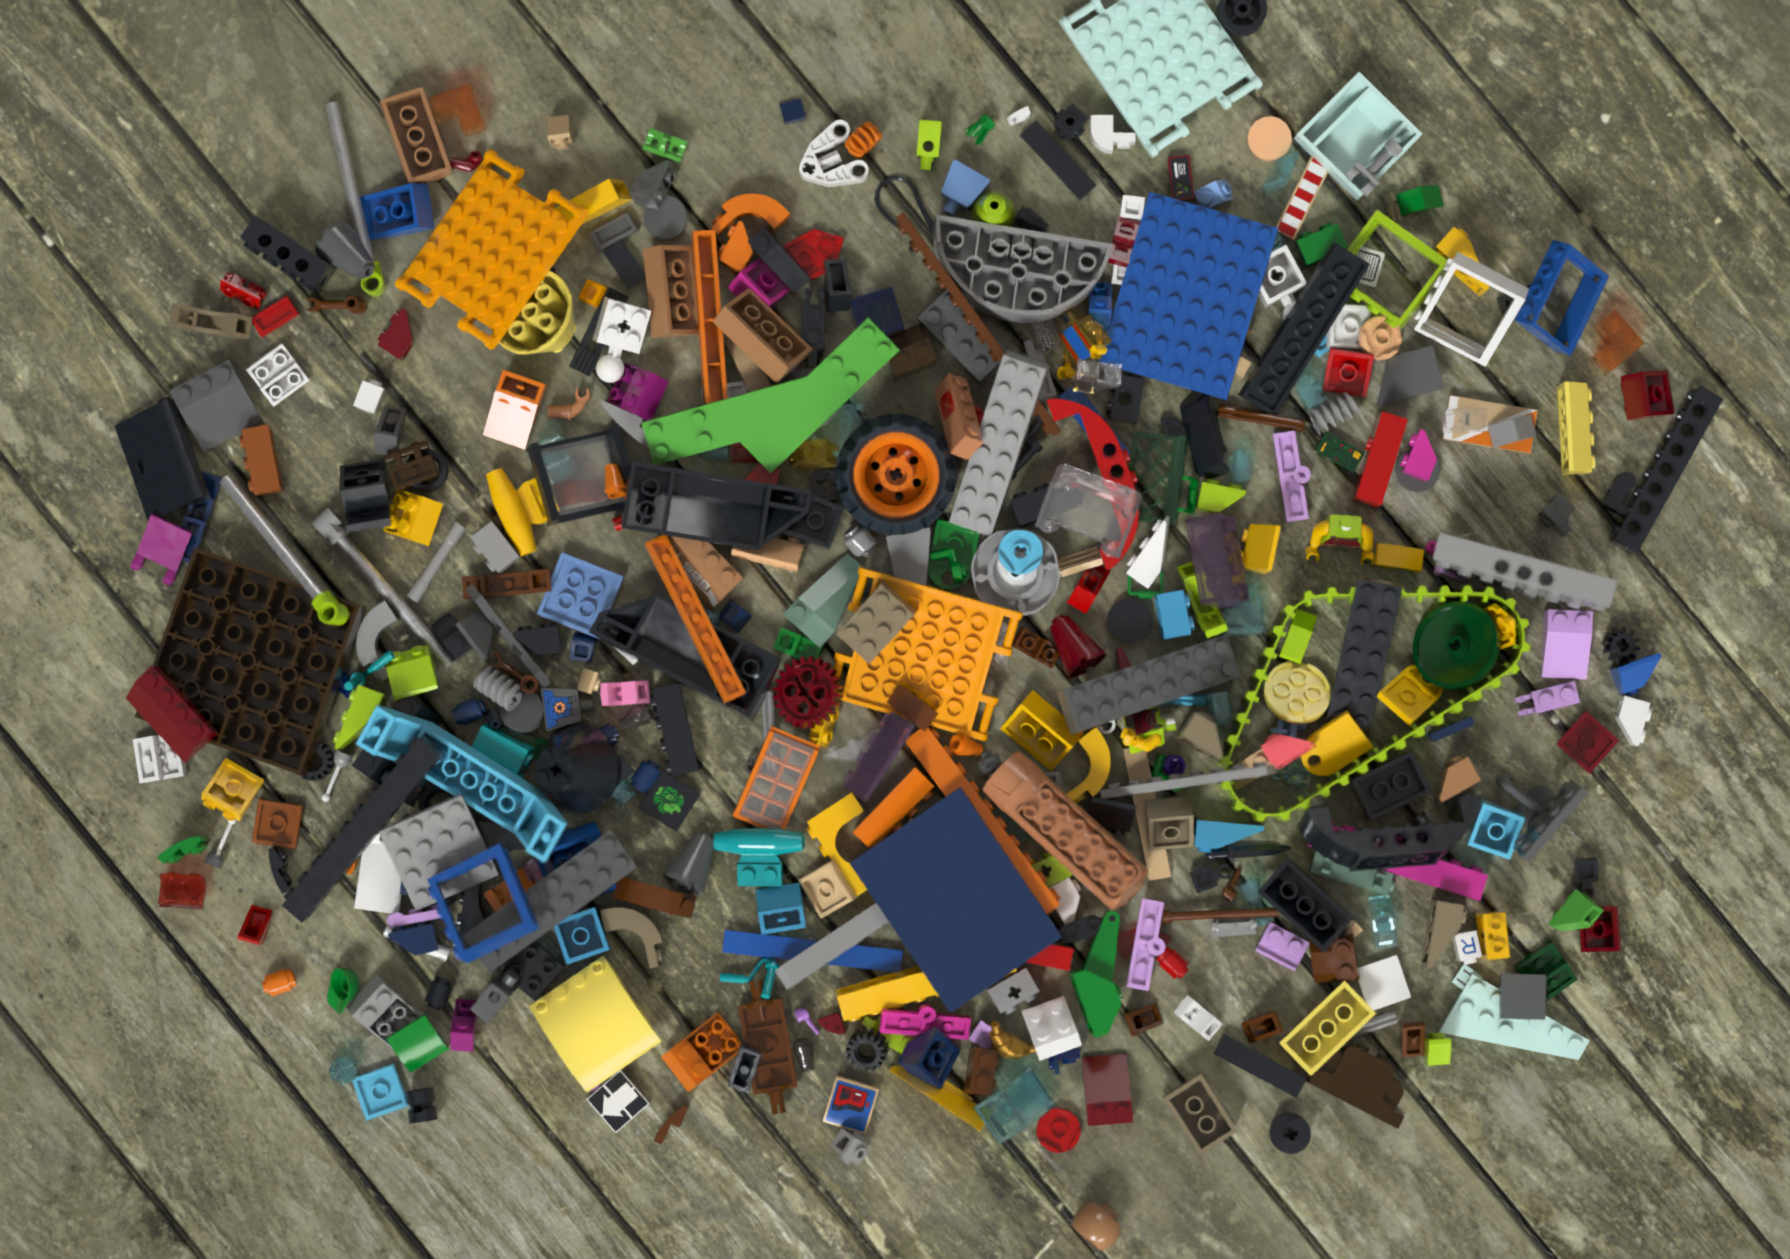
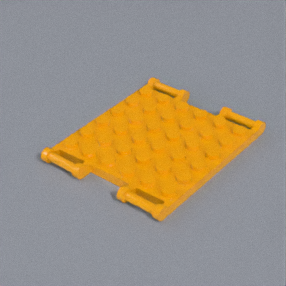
M493 149L486 151L484 160L406 272L395 282L396 288L401 291L405 290L420 300L421 304L426 308H431L439 296H442L466 312V316L461 318L457 324L458 329L463 332L467 331L481 340L490 350L498 345L588 215L587 208L574 204L563 197L561 192L556 189L549 191L547 200L544 203L517 186L523 178L525 170L504 160ZM493 164L510 173V178L507 180L491 169ZM557 203L574 214L572 220L553 209ZM413 279H416L431 289V291L425 294L410 283ZM477 319L494 331L492 335H488L474 326L475 320Z
M859 566L857 572L859 577L852 602L849 603L847 610L855 612L861 606L860 603L866 581L869 577L874 579L870 595L884 581L916 610V613L870 664L855 651L853 656L843 652H835L834 659L836 660L833 669H836L837 672L834 676H841L844 662L850 664L843 692L838 691L843 697L837 699L907 719L887 702L901 684L939 713L929 726L987 741L989 736L987 731L994 706L998 704L999 700L996 696L982 693L993 652L1011 656L1013 651L1011 646L1018 622L1022 619L1023 613ZM1003 617H1010L1003 645H996ZM979 702H985L986 705L979 730H973L972 727Z

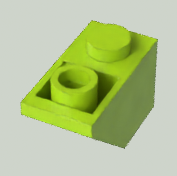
M1207 479L1206 482H1202L1200 485L1196 510L1218 514L1244 497L1246 490H1241L1242 486L1229 484L1226 487L1219 485L1220 481Z
M1433 1032L1428 1033V1037H1425V1065L1450 1064L1452 1042L1451 1038L1445 1036V1033Z

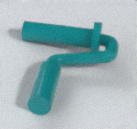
M388 651L373 662L365 672L353 673L350 680L345 683V689L352 690L358 687V685L363 686L366 683L367 676L374 671H378L395 658L393 652Z
M763 957L748 977L742 974L721 973L720 981L742 984L749 982L757 974L763 963H766L765 969L767 974L761 997L769 999L776 975L775 970L780 965L773 958Z

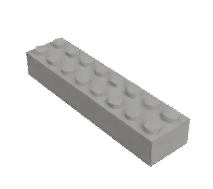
M1008 350L1003 355L980 425L983 443L969 459L949 520L950 523L988 536L995 532L1050 365Z

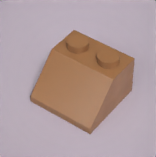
M1459 755L1445 762L1447 766L1441 770L1434 796L1436 803L1444 802L1481 781L1468 757H1461Z

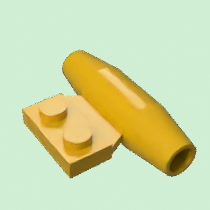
M503 468L487 473L486 478L491 499L506 535L521 557L535 552L537 547L531 524H544L547 522L536 478L524 482L516 490Z

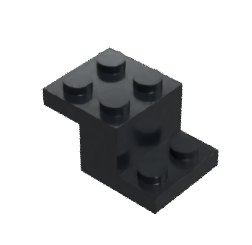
M384 459L340 466V495L345 510L347 533L390 526L391 497L386 481Z

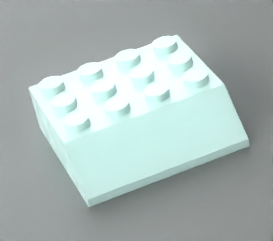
M1358 72L1297 133L1294 140L1313 156L1358 201L1364 195L1361 190L1369 181L1360 172L1351 181L1344 175L1357 162L1365 169L1369 167L1385 151L1384 144L1392 138L1402 147L1403 151L1397 157L1390 156L1374 172L1372 176L1378 181L1420 138L1422 133Z

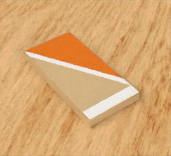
M1450 395L1442 440L1493 448L1487 427L1513 418L1531 415L1535 428L1538 410ZM1533 438L1494 449L1531 454Z

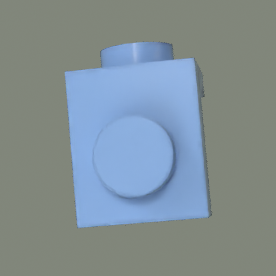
M1224 179L1216 180L1194 191L1199 205L1209 209L1233 200L1231 195L1232 189Z

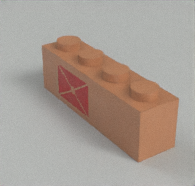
M949 373L934 392L949 452L968 460L982 445L983 439L968 381L961 376Z

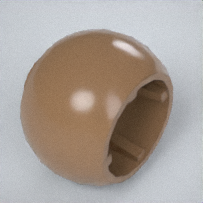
M1095 1202L1083 1205L1078 1209L1072 1221V1227L1099 1251L1106 1250L1114 1245L1121 1233V1226L1116 1222L1119 1216L1105 1203L1101 1207Z

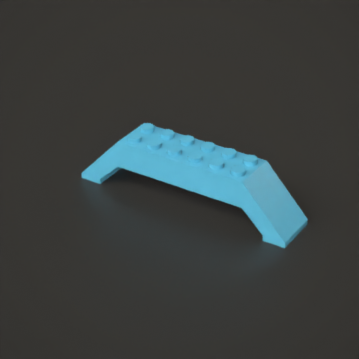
M380 705L376 706L356 745L374 756L378 755L396 761L402 753L404 755L407 754L410 750L408 745L416 736L420 738L426 734L446 753L425 778L453 796L462 793L467 805L514 833L526 847L528 853L544 863L547 861L568 823L545 792L433 722Z

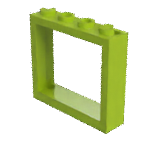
M1376 210L1349 246L1348 251L1357 255L1378 225H1380L1438 266L1400 318L1357 287L1350 297L1359 303L1362 300L1368 304L1366 308L1377 316L1380 313L1386 317L1384 321L1394 329L1396 326L1402 329L1427 297L1428 293L1433 289L1439 274L1443 275L1445 273L1443 268L1447 259L1379 210Z

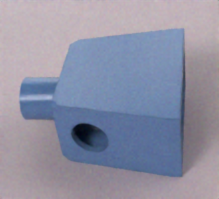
M954 159L941 191V196L948 199L942 211L950 216H954L958 207L968 211L975 200L988 188L991 180Z

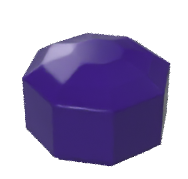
M1171 754L1164 759L1162 767L1167 775L1184 773L1186 763L1183 757Z

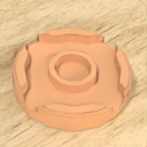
M1269 116L1255 121L1249 129L1247 142L1250 151L1258 159L1275 161L1287 153L1292 142V136L1288 125L1280 118Z
M1382 315L1371 317L1365 321L1358 335L1359 344L1363 352L1374 354L1375 360L1391 358L1397 354L1402 342L1400 328L1396 326L1394 329L1384 321L1386 317Z

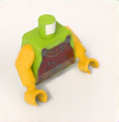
M1331 514L1324 521L1315 524L1310 539L1311 545L1305 549L1307 561L1311 555H1315V562L1319 561L1318 546L1363 549L1361 565H1364L1365 559L1371 560V566H1373L1375 556L1372 551L1373 530L1368 525L1362 523V517Z
M1151 707L1123 717L1125 728L1120 737L1123 738L1124 745L1129 746L1130 754L1141 751L1149 752L1165 743L1164 732L1176 730L1174 717L1161 719L1159 708Z

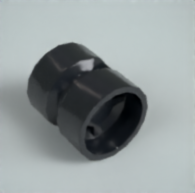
M433 1087L405 1092L406 1104L410 1106V1109L407 1111L409 1123L438 1119L437 1107L433 1105V1102L436 1100Z

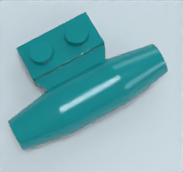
M738 828L715 832L713 844L714 850L741 855L737 864L738 886L782 887L783 863L778 855L804 851L805 835L802 832L779 828Z

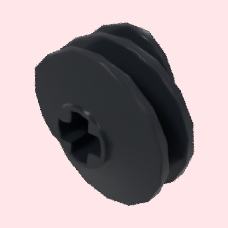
M1284 1113L1273 1120L1269 1136L1272 1144L1279 1151L1286 1154H1295L1304 1150L1309 1144L1311 1131L1304 1118L1295 1113ZM1288 1128H1291V1130L1295 1131V1134L1292 1135V1139H1289V1137L1284 1136V1133L1287 1132Z

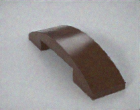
M550 569L462 577L464 599H472L466 592V588L471 584L483 598L552 591Z

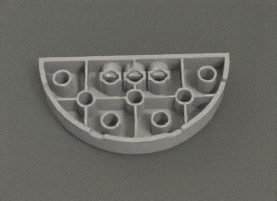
M936 215L933 228L935 255L970 305L986 315L1009 322L1031 323L1045 321L1075 308L1093 291L1099 282L1112 249L1111 243Z
M1443 533L1439 534L1433 555L1436 566L1458 572V577L1464 579L1473 577L1479 579V582L1483 584H1495L1501 586V591L1513 593L1514 590L1523 592L1522 596L1530 599H1535L1536 596H1539L1553 603H1558V601L1567 603L1566 606L1575 609L1587 606L1604 611L1605 608L1611 606L1617 585V580Z

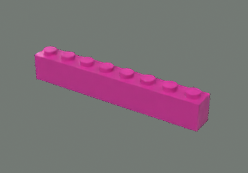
M1344 824L1342 828L1333 826V832L1341 829H1347L1348 832L1355 831V828ZM1450 858L1448 862L1439 860L1436 865L1380 869L1477 901L1481 900L1488 875L1483 874L1484 869L1472 865L1470 869L1461 867L1462 862Z

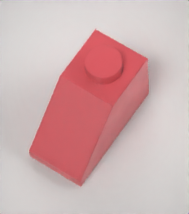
M1276 733L1268 736L1265 739L1266 743L1261 745L1270 763L1275 765V769L1278 770L1317 747L1315 742L1282 734L1277 735Z

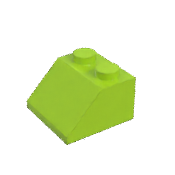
M418 645L407 651L393 652L395 658L386 664V669L394 700L438 688L436 665L429 645Z

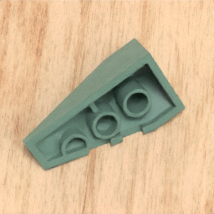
M848 553L798 597L783 614L820 649L836 632L838 622L842 613L845 612L846 604L857 584L859 577L857 572L861 565Z

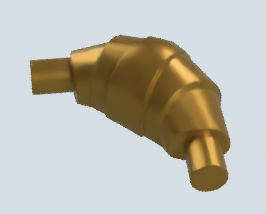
M998 1021L991 1023L992 1031L989 1033L991 1046L1002 1058L1019 1060L1029 1056L1030 1053L1036 1052L1034 1044H1027V1041H1023L1007 1033L1004 1029H1000Z

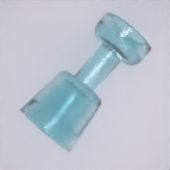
M1259 878L1238 886L1248 904L1253 903L1254 908H1264L1261 899L1264 897L1258 893V890L1261 888ZM1274 916L1255 918L1257 927L1275 921Z

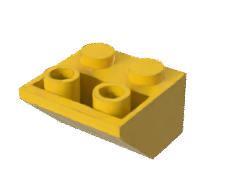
M398 490L392 500L391 525L384 527L383 531L429 546L443 504L420 495Z

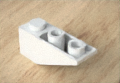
M1168 516L1163 521L1160 519L1152 528L1155 533L1151 539L1146 537L1139 547L1142 549L1141 553L1138 556L1134 554L1127 563L1130 568L1126 574L1146 588L1150 587L1164 567L1170 520Z

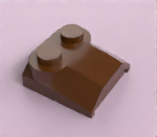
M1354 934L1344 935L1325 952L1309 939L1315 983L1337 981L1349 983L1360 979Z

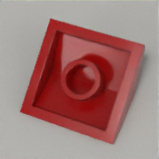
M1330 348L1325 366L1322 391L1341 394L1347 392L1349 395L1366 397L1374 354Z

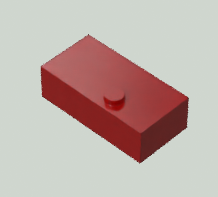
M1383 411L1377 415L1371 437H1368L1366 442V453L1351 501L1374 508L1382 505L1408 419Z

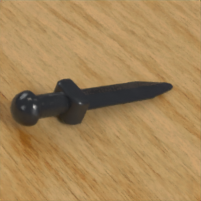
M1265 844L1234 847V845H1229L1226 849L1211 850V853L1205 852V857L1208 861L1219 858L1235 861V858L1279 854L1290 850V846Z

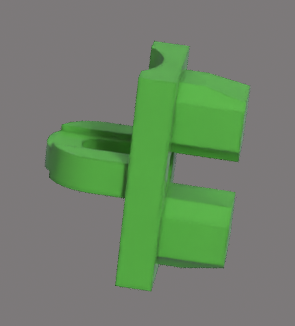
M650 128L642 149L681 163L688 141ZM668 142L670 143L668 150L666 151V144Z

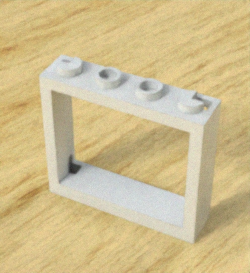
M1457 252L1453 259L1448 258L1443 268L1446 271L1443 276L1439 274L1433 285L1436 288L1434 293L1429 292L1424 301L1426 307L1424 310L1420 308L1414 318L1417 320L1414 330L1486 366L1524 303L1529 288ZM1456 269L1513 297L1485 347L1428 318Z

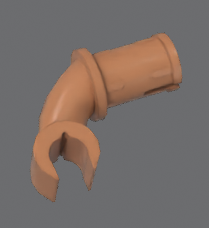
M577 388L574 404L549 405L548 418L572 421V418L577 416L585 405L590 402L591 393L586 388L587 393L581 398L580 390Z

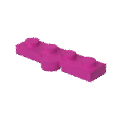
M930 1004L921 1005L917 1011L882 1009L879 1031L880 1033L919 1036L932 1027H937L947 1038L968 1040L971 1017L968 1015L936 1013Z

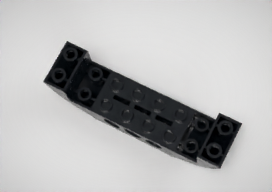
M1472 793L1461 795L1448 812L1449 821L1435 825L1434 822L1422 824V826L1405 824L1400 826V828L1382 826L1376 830H1370V828L1365 827L1348 832L1347 829L1333 832L1329 807L1322 808L1316 805L1306 810L1297 827L1304 839L1314 850L1328 860L1348 867L1349 872L1436 865L1444 855L1457 845L1473 824L1478 814L1482 797L1481 795L1473 796Z

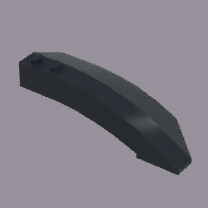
M630 461L625 486L621 528L758 550L794 522L809 513L812 490Z
M658 593L640 601L636 600L612 610L599 612L589 631L592 635L644 665L752 722L765 700L781 661L780 657L711 622L746 692L744 695L724 704L674 602L662 594Z

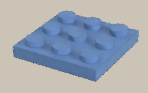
M561 552L551 577L552 591L545 592L537 615L598 638L589 633L599 612L612 609L624 576Z

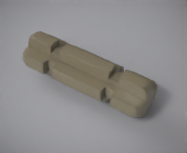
M1394 192L1385 194L1383 199L1385 204H1387L1388 218L1404 228V225L1401 224L1402 217L1399 205L1396 204V194Z

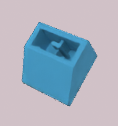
M800 883L755 890L761 935L807 927Z

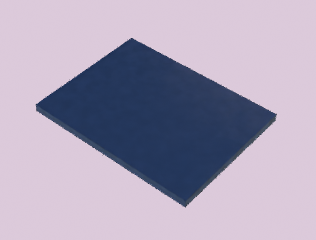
M961 787L850 863L950 1013L1062 938V935Z

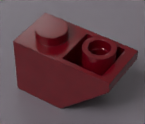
M402 308L400 312L396 311L391 317L390 322L392 324L388 330L384 329L379 335L378 341L380 342L378 346L403 362L415 342L409 313Z

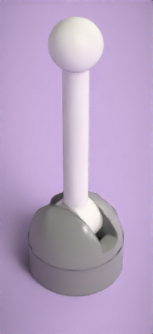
M336 749L333 760L337 766L326 793L322 795L324 802H328L331 798L330 793L340 768L349 765L353 757L352 754L344 750Z

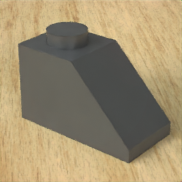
M384 405L375 431L374 453L386 455L391 453L393 449L400 447L406 417L405 408Z

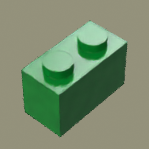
M1329 222L1320 226V231L1312 234L1311 231H1308L1298 236L1299 240L1295 242V246L1305 268L1322 261L1333 242L1348 249L1338 223L1332 225Z

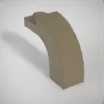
M172 303L169 325L207 335L249 339L253 317L237 313L209 311Z
M627 907L600 910L605 932L628 929L637 933L644 942L649 967L655 968L660 966L659 962L663 961L660 948H656L655 944L663 943L664 941L660 930L648 916L638 910Z

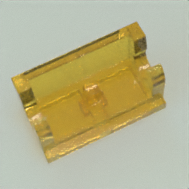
M827 438L804 441L789 455V465L801 471L836 467L838 458L833 456L832 451H838L839 448L837 445L829 442Z

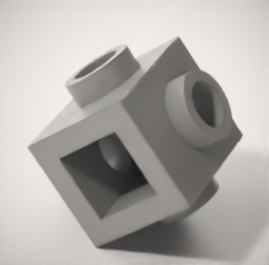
M841 1128L830 1148L839 1154L838 1158L845 1163L850 1164L852 1161L860 1165L871 1146L864 1141L866 1137L854 1130L853 1133H850Z

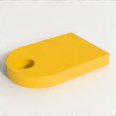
M1416 665L1405 668L1376 696L1409 726L1431 708L1443 692L1442 688L1432 683H1426L1422 679L1423 676L1418 671Z
M1346 710L1305 739L1315 742L1317 747L1302 755L1301 759L1309 772L1318 776H1328L1339 771L1373 748V744ZM1312 755H1317L1320 757V761L1317 764H1310L1308 758Z

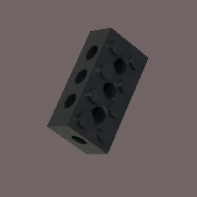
M257 216L253 217L240 237L245 242L243 246L257 256L260 253L263 254L261 258L275 268L280 265L282 267L280 270L293 280L298 277L300 279L299 283L311 292H314L316 289L321 293L335 273V270L328 263ZM268 241H271V244L268 247H265L266 243ZM287 253H290V256L287 259H284V256ZM309 265L308 269L302 272L303 267Z

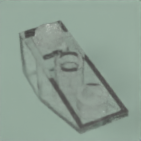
M877 728L866 733L867 738L859 741L858 737L846 741L847 746L838 749L836 745L826 749V755H823L822 758L826 760L875 764L894 756L885 732H880Z

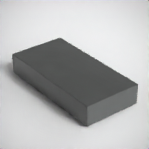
M627 211L589 231V234L597 249L601 252L639 231Z

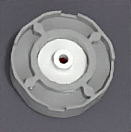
M1024 528L997 531L987 537L975 552L971 564L972 583L978 600L1020 611L1023 613V616L1033 615L1042 610L1055 595L1060 581L1057 554L1054 548L1042 536ZM1014 530H1025L1034 533L1039 538L1043 546V556L1039 566L1034 571L1014 577L1000 563L998 548L1006 534ZM1018 546L1015 548L1017 552L1014 555L1016 557H1026L1024 554L1027 551L1025 547L1019 548Z

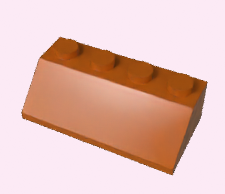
M915 767L853 833L871 849L883 841L890 832L894 833L903 826L900 821L906 815L910 818L919 809L916 805L921 799L926 802L934 793L931 790L934 785Z

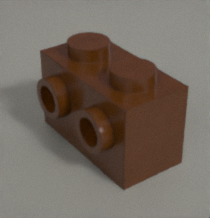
M978 1047L969 1049L964 1094L987 1097L991 1096V1093L995 1091L996 1079H993L994 1071L999 1066V1057L996 1050Z

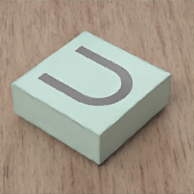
M1463 964L1451 982L1463 990L1471 974L1481 979L1482 976L1469 966Z

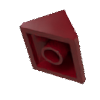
M1600 906L1604 911L1592 926L1579 929L1581 952L1621 951L1618 906Z

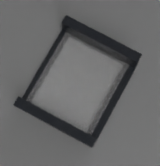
M619 425L611 426L602 432L539 445L536 442L529 444V447L526 448L547 516V526L623 509L624 496L611 499L604 492V467L609 464L618 465L626 486L630 461Z

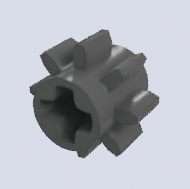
M991 750L981 753L982 759L977 760L981 775H988L989 779L1002 765L999 754L992 755Z

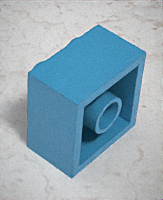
M1180 590L1154 596L1161 640L1191 635V631L1194 630L1192 616L1188 617L1187 609L1190 607L1188 594L1184 595V591Z
M597 907L571 915L554 927L566 964L611 949Z

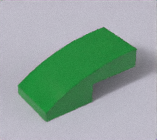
M782 627L773 646L774 649L798 659L803 656L807 660L809 656L815 657L816 660L820 658L825 647L823 645L820 649L810 639Z

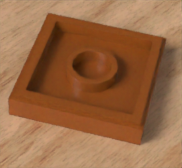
M259 798L251 843L297 850L304 805Z

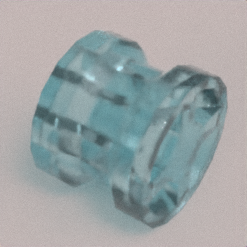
M624 780L616 787L611 797L616 799L617 805L620 808L632 799L636 792L630 790L628 782Z

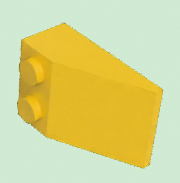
M1453 227L1433 249L1447 260L1449 257L1453 259L1456 253L1459 252L1479 263L1472 243L1467 239L1469 237L1468 234L1461 228L1456 229ZM1458 269L1453 273L1479 297L1489 289L1488 284Z
M1250 524L1248 529L1244 528L1241 541L1245 542L1243 551L1239 550L1237 563L1240 564L1239 569L1265 575L1272 571L1281 526Z

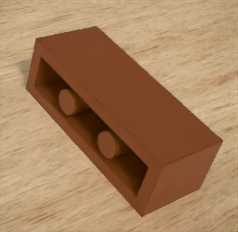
M266 424L241 429L242 435L239 436L241 448H245L247 457L243 459L246 471H250L251 479H248L250 492H254V495L257 497L284 492L271 426Z

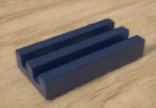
M1472 716L1427 735L1430 741L1435 742L1474 725Z

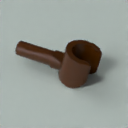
M1236 869L1231 882L1222 891V896L1227 901L1233 900L1237 895L1233 887L1241 874V871Z

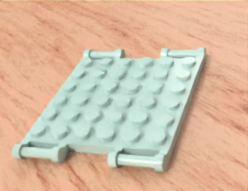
M1090 0L1088 4L1068 17L1064 16L1058 20L1069 39L1152 158L1157 156L1160 150L1180 137L1184 138L1189 135L1190 132L1181 119L1216 97L1221 106L1227 110L1232 107V103L1252 90H1258L1263 86L1259 77L1255 75L1204 0H1120L1106 10L1103 8L1100 0ZM1095 10L1097 12V16L1074 30L1071 27V24L1091 11ZM1246 77L1250 81L1227 97L1223 94L1224 91ZM1172 125L1175 126L1176 130L1155 144L1150 142L1152 138Z

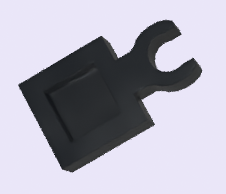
M1573 859L1575 883H1581L1578 890L1583 892L1585 889H1590V896L1593 897L1594 889L1591 886V882L1598 881L1597 859Z
M1221 864L1216 870H1212L1211 865H1207L1189 872L1196 893L1218 886L1216 879L1229 878L1231 874L1226 876L1221 874V869L1228 865Z

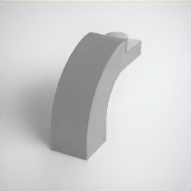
M387 601L378 604L364 617L357 633V653L362 666L365 668L380 658L378 641L381 634L388 627L400 621ZM386 665L378 671L372 672L377 680L380 678L384 682L389 680Z

